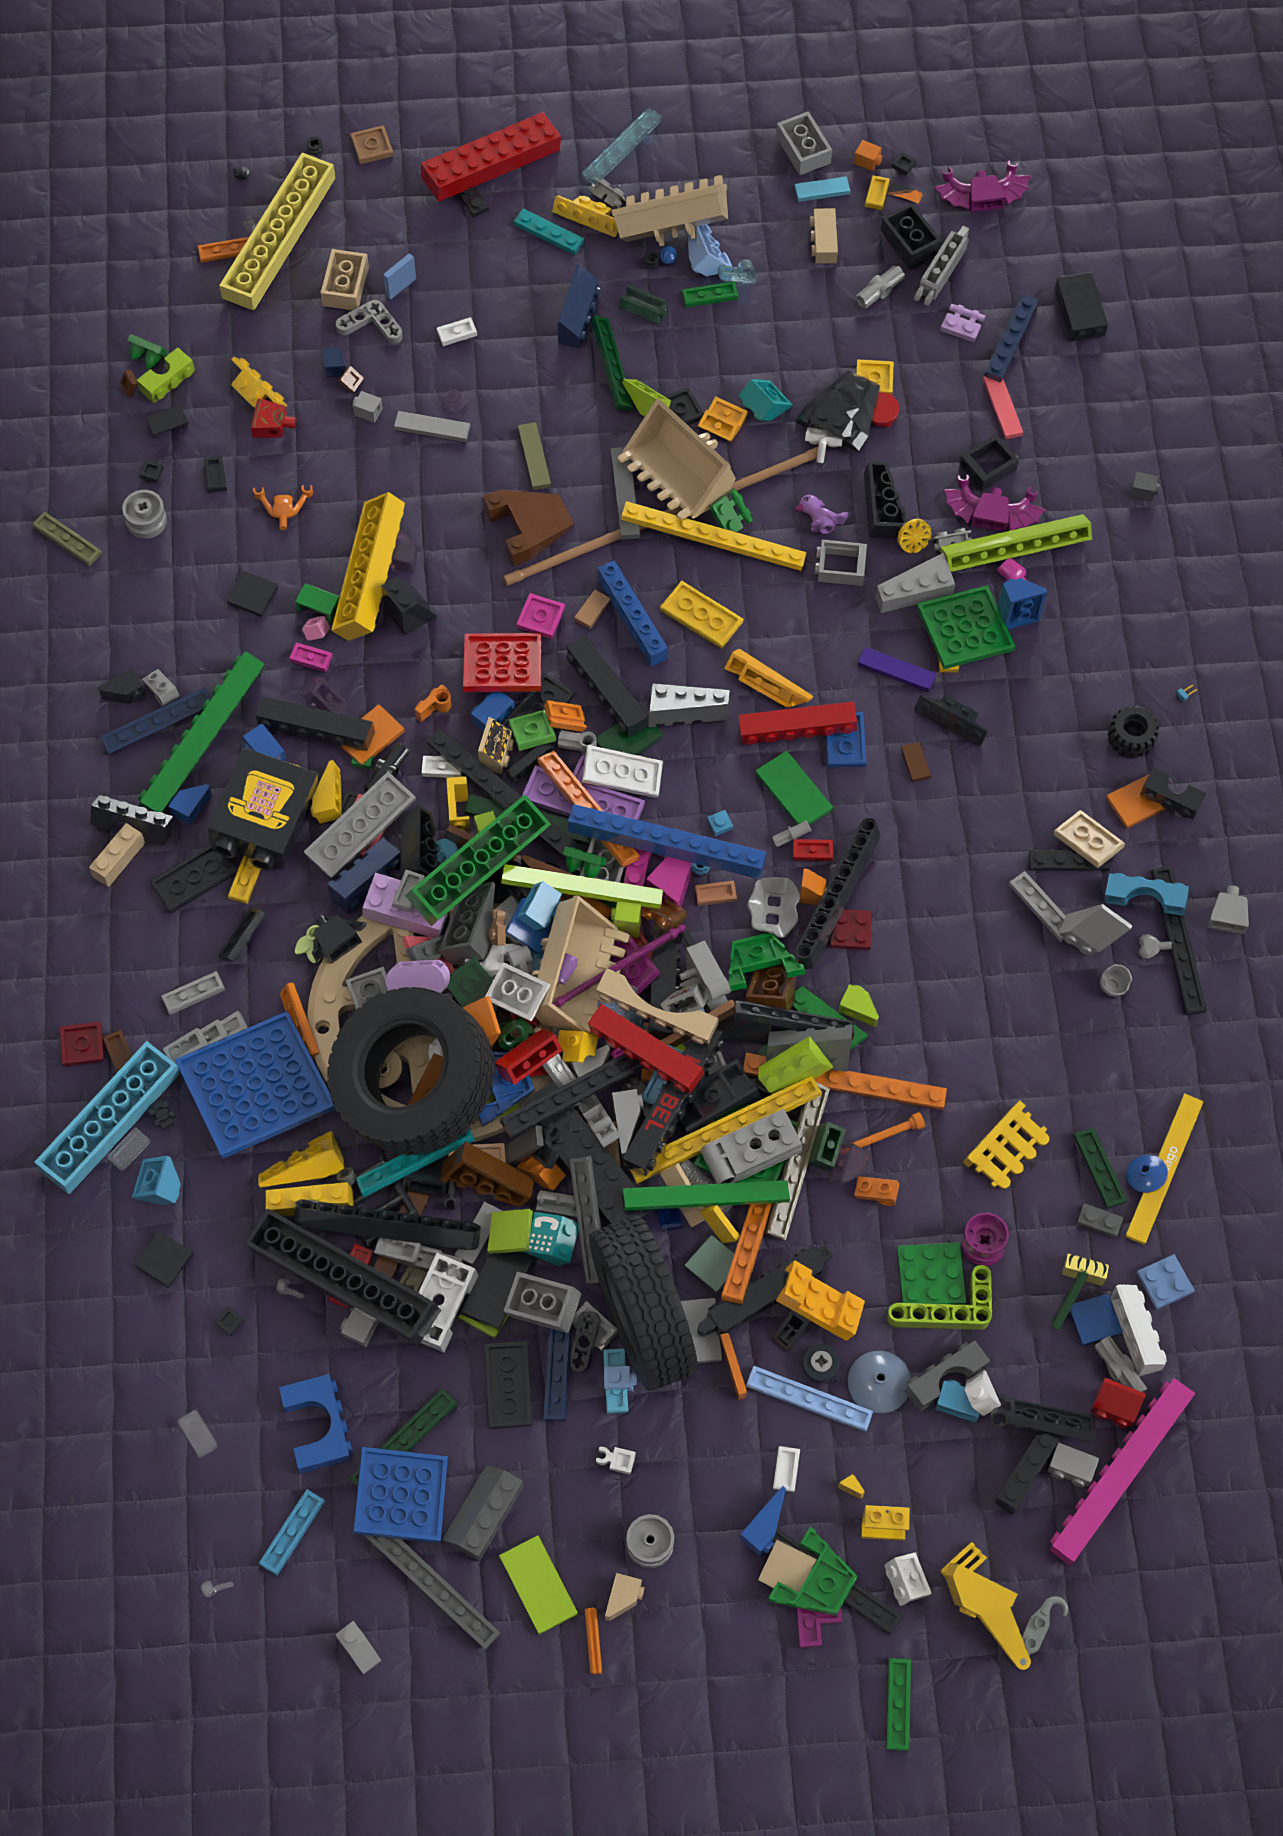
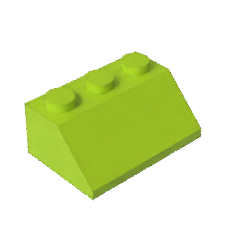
M809 1036L760 1065L758 1078L771 1094H774L810 1076H813L815 1079L832 1069L833 1066Z

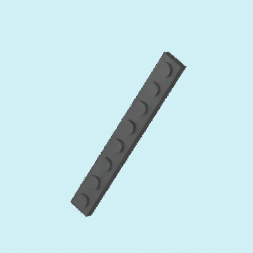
M363 1535L484 1650L497 1639L500 1632L401 1539Z

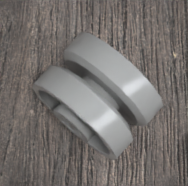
M139 490L131 493L124 500L122 506L126 526L131 534L137 538L148 539L159 535L165 529L167 517L163 501L158 494L149 490Z
M648 1514L640 1516L633 1521L627 1531L626 1547L628 1555L634 1563L643 1568L652 1569L666 1563L672 1555L674 1547L673 1529L667 1520L658 1515ZM647 1539H650L651 1542H652V1541H654V1542H653V1543H648V1542H647Z

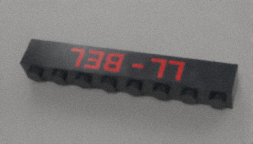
M715 1029L709 1044L703 1042L701 1045L690 1040L682 1055L703 1068V1077L691 1094L687 1091H679L674 1087L673 1082L667 1080L623 1157L625 1167L644 1176H647L649 1171L652 1172L654 1170L659 1153L662 1154L667 1146L666 1141L668 1137L674 1135L676 1123L684 1117L686 1113L685 1107L688 1102L691 1103L693 1101L697 1086H701L704 1082L706 1070L711 1069L715 1061L714 1056L724 1046L722 1032Z

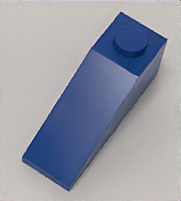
M784 1486L778 1490L740 1535V1540L759 1556L763 1552L767 1554L775 1544L772 1541L775 1537L786 1491Z

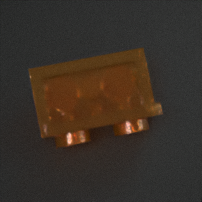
M662 897L660 909L641 906L642 915L647 920L655 921L662 929H675L688 916L686 910Z

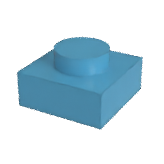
M725 810L707 817V821L715 836L733 829V824Z

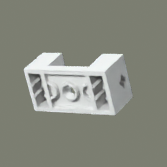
M436 1253L419 1290V1294L432 1301L435 1296L443 1295L445 1301L442 1305L438 1306L441 1312L423 1338L422 1344L443 1353L445 1352L453 1334L450 1327L465 1294H470L479 1276L475 1268Z

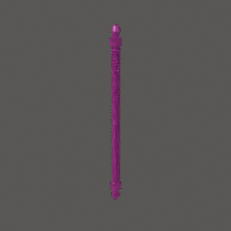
M678 925L675 929L671 928L663 936L648 943V945L633 952V954L618 961V963L610 966L608 969L614 972L621 970V968L636 961V959L651 952V950L668 940L676 938L678 933H682L685 930V925ZM605 970L566 994L558 996L552 1004L556 1007H562L565 1002L599 983Z

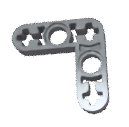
M378 300L369 301L336 321L337 332L341 335H348L373 321L390 343H399L403 336L401 327ZM372 308L378 309L379 315H377V312L374 309L372 310ZM357 315H363L364 319L356 320L355 317ZM382 319H388L389 323L383 325L380 323V321Z

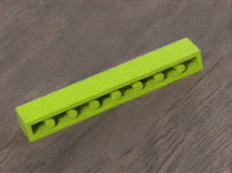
M1082 514L941 546V554L944 553L949 569L952 572L1092 540L1091 522Z

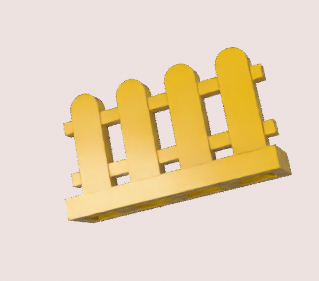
M1020 1100L963 1161L968 1168L974 1164L977 1167L975 1171L977 1173L982 1171L993 1181L990 1185L994 1188L998 1186L1001 1189H1006L1010 1185V1179L1006 1176L1007 1173L1010 1171L1015 1175L1020 1174L1023 1171V1164L1019 1160L1022 1157L1026 1160H1032L1036 1156V1150L1032 1146L1035 1143L1044 1146L1049 1142V1136L1045 1133L1047 1129L1044 1126L1040 1128L1030 1119L1031 1114L1029 1112L1025 1114L1022 1111L1025 1105ZM1012 1121L1016 1124L1013 1128L1009 1126ZM1020 1128L1032 1138L1029 1142L1017 1133ZM999 1135L1003 1138L1000 1143L996 1140ZM1007 1142L1018 1152L1016 1157L1004 1147ZM986 1149L990 1152L987 1157L983 1154ZM993 1157L1006 1167L1003 1171L990 1161Z

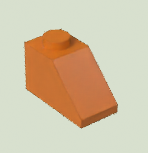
M804 869L799 903L819 905L827 889L826 879L809 869Z

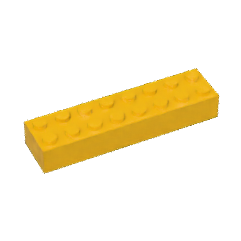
M389 492L364 502L331 629V631L347 641L369 634L375 628V620L379 612L381 597L383 596L381 585L385 583L388 577L387 573L392 561L391 557L396 545L395 541L400 529L399 525L405 505L403 501Z

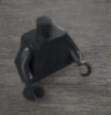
M326 915L318 917L316 923L319 927L314 930L316 937L313 940L312 951L316 963L324 957L328 958L329 962L333 964L362 943L356 931L363 930L367 923L348 918L341 919L338 915H334L330 919Z
M442 1157L400 1179L404 1189L408 1191L445 1197L448 1194V1198L444 1202L446 1210L449 1201L454 1202V1210L457 1208V1202L454 1199V1195L457 1192V1183L450 1180L447 1183L440 1181L443 1162L447 1158Z

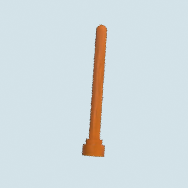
M920 1112L912 1114L906 1122L840 1147L838 1157L911 1128L912 1130L922 1129L925 1127L923 1117Z

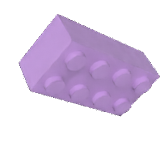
M375 873L363 905V918L431 938L441 936L449 912L431 926L414 906L411 913L392 907V902L401 880Z

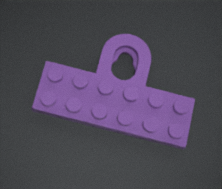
M585 754L582 755L573 775L604 812L639 820L645 800L610 790V788L582 783ZM535 766L523 795H526L535 806L570 816L573 807L542 767Z

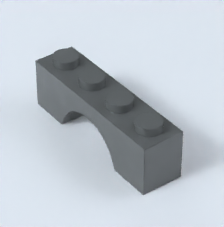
M976 1341L970 1344L967 1342L962 1344L957 1349V1353L954 1355L951 1353L947 1354L941 1359L942 1363L937 1366L931 1365L924 1371V1375L921 1377L915 1376L907 1382L908 1386L905 1393L919 1412L938 1400L941 1395L939 1390V1380L941 1377L950 1373H959L970 1379L988 1366L990 1359Z

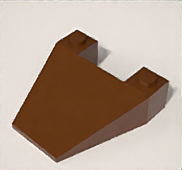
M497 490L483 496L484 510L490 522L510 516L519 535L505 540L506 553L513 567L534 558L574 526V522L558 494Z

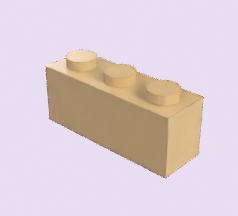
M835 208L814 209L813 216H810V227H813L811 242H814V245L811 247V254L815 256V264L837 263L838 246Z
M126 823L90 865L89 868L93 878L109 887L145 844L142 833Z

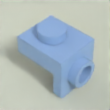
M630 1366L604 1367V1388L606 1390L627 1389L629 1392L633 1391V1385L637 1384V1376Z

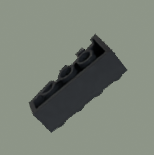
M868 461L864 471L869 537L898 538L900 529L908 521L905 517L904 507L901 506L898 491L895 490L893 485L894 480L888 464L881 461Z
M418 804L401 814V879L405 870L426 877L442 864V862H438L437 853L439 852V847L433 838L436 832L432 813Z

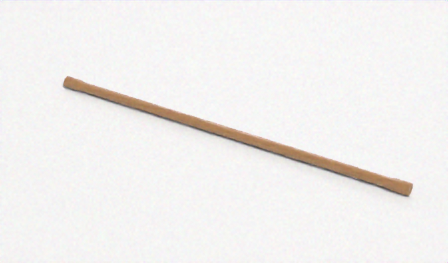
M818 447L735 481L731 490L736 488L738 491L798 465L817 459ZM679 506L673 510L667 509L662 512L677 516L683 509ZM639 525V531L648 528ZM620 529L524 569L503 576V580L506 586H510L531 575L621 539Z

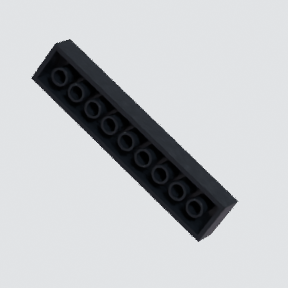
M270 1209L266 1210L244 1243L253 1253L416 1346L420 1345L441 1312V1309L432 1300Z

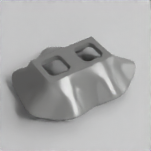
M771 877L762 878L755 882L754 890L747 903L751 913V926L753 929L773 933L779 938H784L797 924L796 904L800 900V893L793 881L789 878ZM768 897H779L781 899L780 906H769L767 904ZM768 914L778 915L779 923L777 925L767 924L766 916Z

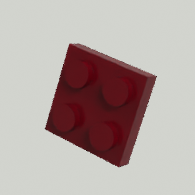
M844 909L831 934L830 948L870 950L872 911Z
M101 1021L60 1026L62 1064L64 1067L105 1062Z

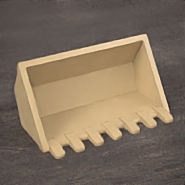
M659 398L656 399L624 448L623 453L617 458L620 463L629 459L633 461V463L627 466L630 472L638 469L643 471L637 476L639 481L642 482L651 478L653 481L647 485V488L653 491L660 487L663 491L657 494L659 500L662 501L671 497L673 500L667 504V507L673 510L680 506L683 509L677 514L680 520L689 516L695 518L699 514L710 510L709 505L723 495L728 496L736 479L730 469V464L714 450L717 448L718 442L710 440L711 437L708 432L701 435L695 433Z

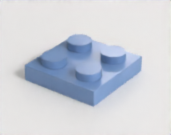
M1175 1254L1137 1271V1275L1156 1310L1195 1291Z

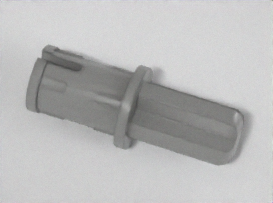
M807 820L794 827L789 826V829L772 838L775 845L779 847L812 830Z

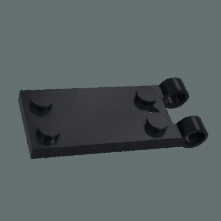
M1000 1393L996 1394L998 1399L1004 1402V1405L996 1407L991 1411V1423L995 1427H1004L1008 1423L1013 1424L1017 1428L1027 1427L1074 1437L1082 1442H1095L1097 1433L1093 1415L1009 1398ZM996 1414H1003L1005 1416L1002 1421H997L993 1417Z

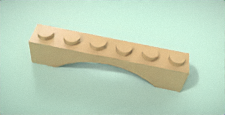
M606 968L596 989L601 1000L608 1003L610 1001L616 1002L619 1008L625 1011L631 1009L636 1012L637 1016L643 1019L649 1017L655 1020L654 1023L660 1027L665 1028L669 1026L673 1028L674 1033L680 1036L685 1034L691 1036L692 1041L701 1045L703 1042L709 1044L719 1023L718 1018L701 1010L674 1013L655 1008L642 1000L634 992L625 976Z

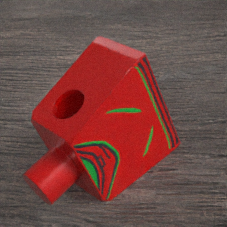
M257 398L251 424L253 438H281L285 428L295 429L296 418L287 417L284 405Z

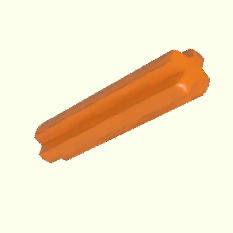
M587 1608L585 1609L590 1673L596 1675L602 1673L597 1609Z

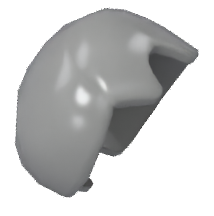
M1114 964L1102 973L1100 978L1101 989L1109 996L1119 997L1129 990L1132 976L1126 967Z

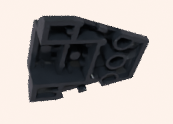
M848 370L803 408L796 419V423L806 428H813L816 425L841 437L844 446L860 452L869 438L870 425L873 421L874 408H876L880 385Z

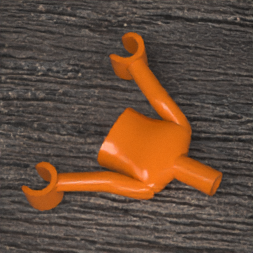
M304 485L301 487L302 496L294 508L292 505L293 497L290 495L274 496L272 508L265 497L263 487L260 493H257L254 487L253 493L255 499L261 500L269 515L279 519L280 530H286L287 518L295 516L305 500L313 496V487L310 485L311 489L309 491L304 490Z

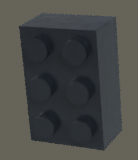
M913 203L882 218V234L909 268L937 255L941 248L942 240Z

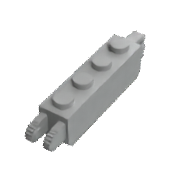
M962 226L958 233L950 232L923 275L914 300L919 301L922 295L926 296L924 304L928 306L932 300L936 299L967 249L969 228Z

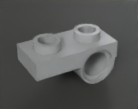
M159 669L142 679L162 707L180 697L177 688Z

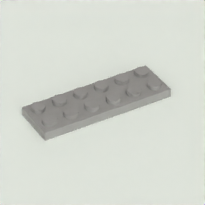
M387 772L304 851V854L333 880L416 800V797Z

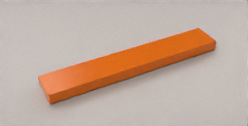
M773 1203L750 1204L721 1295L722 1300L739 1304L743 1303Z

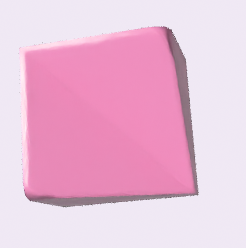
M320 616L309 619L302 630L306 639L310 641L324 638L330 626L326 617Z

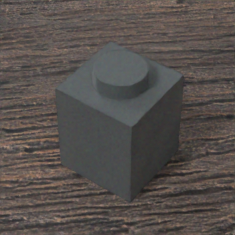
M1136 472L1130 497L1152 501L1154 494L1158 495L1159 492L1158 476Z

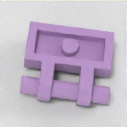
M951 304L949 311L955 312V315L947 313L940 331L974 343L981 329V324L976 323V321L984 322L985 315L980 314L977 310H968L960 304L958 306ZM961 315H964V316H966V317H969L970 320H966V319H964V318H961Z

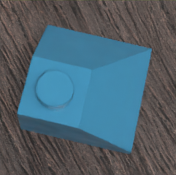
M161 1156L143 1159L132 1195L133 1199L160 1205L176 1203L181 1183L171 1157Z

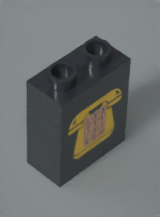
M244 747L208 826L209 843L213 845L212 849L219 855L233 858L236 853L249 857V862L261 870L270 871L273 866L284 870L312 805V797L318 786V773Z

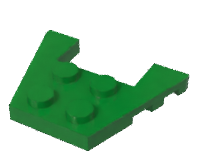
M772 933L732 941L728 981L731 991L747 988L743 973L783 964L787 978L805 974L804 966L796 961L793 954H789L785 950V946Z
M810 1527L800 1546L819 1556L818 1560L799 1592L778 1581L768 1601L836 1616L858 1576Z

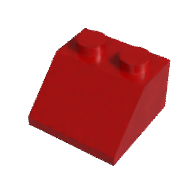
M1105 1378L1098 1389L1091 1412L1099 1419H1110L1115 1421L1117 1426L1131 1428L1146 1393Z

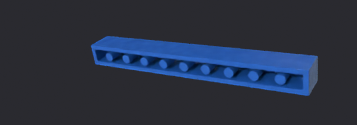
M573 804L568 819V831L570 833L761 880L766 863V851Z

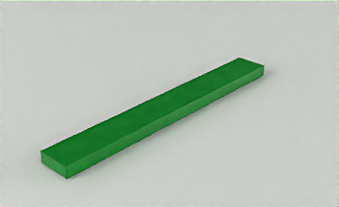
M787 1180L623 1188L622 1191L624 1211L785 1203L790 1201Z

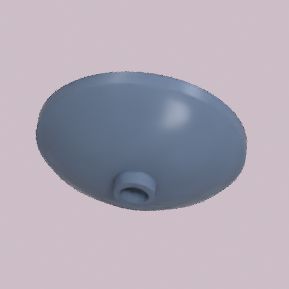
M871 1351L860 1356L851 1366L848 1374V1390L857 1405L872 1410L875 1414H886L897 1410L907 1400L908 1396L905 1390L911 1375L905 1363L896 1355L886 1351ZM882 1375L885 1380L879 1381L877 1376Z

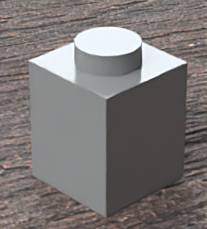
M363 391L360 392L358 397H355L352 404L355 416L373 423L376 422L383 409L381 398Z

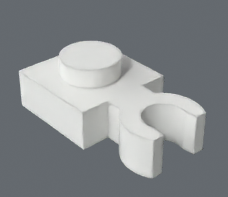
M599 1447V1452L604 1453L606 1457L604 1459L596 1458L597 1464L605 1465L610 1463V1470L631 1475L636 1452L615 1447L614 1453H611L607 1448Z

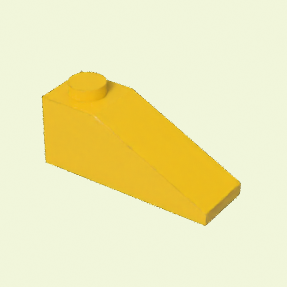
M334 760L329 761L312 797L311 814L313 817H316L320 824L337 820L342 816L341 772Z

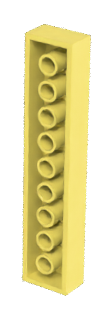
M301 153L219 285L222 299L253 311L256 309L335 180L334 164Z

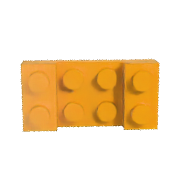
M793 1261L786 1267L785 1271L789 1272L786 1285L776 1301L845 1341L852 1338L856 1334L865 1301L849 1291L842 1294L812 1277V1270L797 1261Z

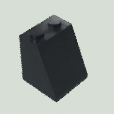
M396 576L381 585L384 609L405 636L437 617L419 591L400 577Z

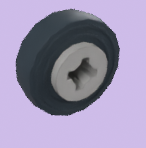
M814 1345L807 1349L803 1355V1371L814 1382H828L835 1378L839 1372V1355L828 1345Z

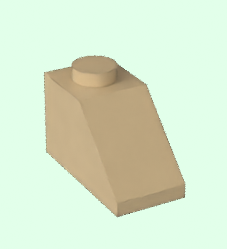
M616 1573L605 1620L611 1621L636 1606L638 1599L642 1600L645 1587L641 1586V1579Z

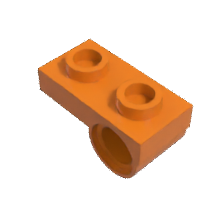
M441 684L438 688H434L424 701L422 700L416 705V719L421 723L435 710L445 713L451 709V695L445 686ZM441 699L446 700L445 702H439Z
M858 1176L854 1196L856 1199L875 1200L882 1205L894 1206L900 1183L897 1180Z

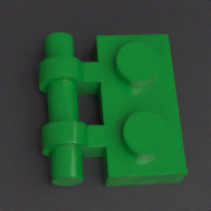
M736 488L729 491L732 498L728 500L727 496L723 495L709 505L722 529L738 532L743 528L741 523L743 518L746 524L752 522L753 519L750 516L749 508H746L742 501V495L738 494ZM735 504L739 509V512L737 514L733 509V506Z

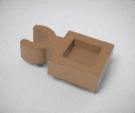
M493 909V923H491V928L489 929V939L492 944L505 946V911Z

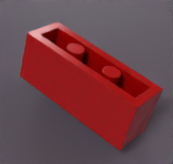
M542 1028L494 1063L502 1079L515 1085L563 1050L556 1035Z

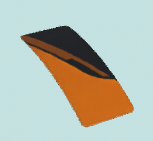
M891 184L887 193L888 195L905 198L919 204L923 195L917 190L897 184Z

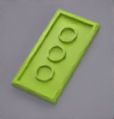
M539 1536L499 1555L539 1635L578 1615Z

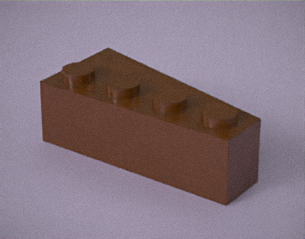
M466 1141L443 1162L440 1181L446 1183L448 1180L456 1182L457 1187L464 1189L467 1186L476 1189L478 1194L494 1195V1199L519 1208L531 1198L535 1180L531 1176Z

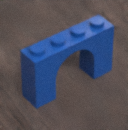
M327 1374L279 1387L286 1413L307 1407H318L325 1410L331 1417L329 1432L323 1439L312 1444L293 1448L300 1474L350 1461L349 1454L353 1453L350 1440L346 1441L344 1433L348 1432L345 1420L341 1421L339 1413L343 1412L341 1401L335 1398L334 1393L338 1392L336 1381L331 1380L330 1375Z

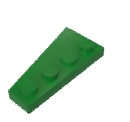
M803 986L794 991L792 1008L795 1011L847 1020ZM855 1025V1035L853 1040L851 1039L850 1050L868 1037L865 1032Z

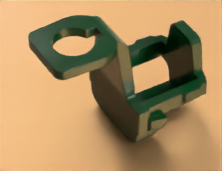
M518 1016L508 1023L498 1024L501 1033L497 1041L501 1048L509 1052L524 1042L528 1035L534 1034L533 1027L524 1021L522 1017ZM518 1029L521 1032L519 1037L515 1039L509 1035L513 1030Z

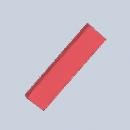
M984 376L983 382L1005 440L1023 436V430L1004 379H1002V382Z

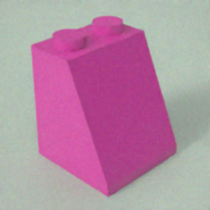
M666 857L646 880V887L663 890L661 907L675 918L679 916L692 874V863Z

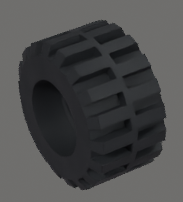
M1127 705L1125 709L1120 708L1118 713L1114 714L1108 730L1109 744H1112V749H1117L1119 755L1123 753L1127 758L1129 756L1137 758L1138 755L1143 757L1146 753H1149L1155 745L1160 727L1159 723H1156L1157 717L1152 716L1153 712L1151 710L1146 711V707L1143 706L1138 708V705L1133 707ZM1135 727L1139 729L1143 735H1129L1124 730V728Z

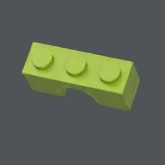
M179 348L164 358L166 368L169 370L167 373L160 375L150 369L137 379L139 391L153 403L162 399L166 393L176 388L180 382L190 377L195 371L193 360Z

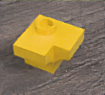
M559 1030L558 1042L563 1050L562 1052H564L562 1061L583 1063L586 1056L595 1057L598 1038L584 1031Z

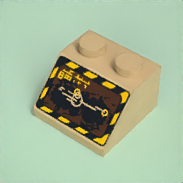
M488 717L481 739L478 757L479 761L492 772L502 774L504 767H508L510 759L508 753L509 750H513L515 740L512 739V731Z

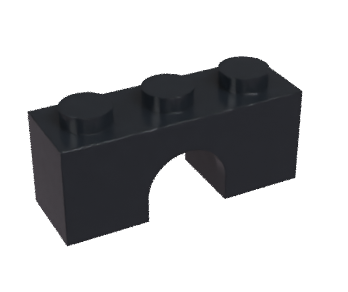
M1153 767L1140 795L1149 801L1161 804L1165 809L1179 813L1184 818L1193 820L1207 793L1191 785H1188L1183 793H1173L1168 788L1171 776Z

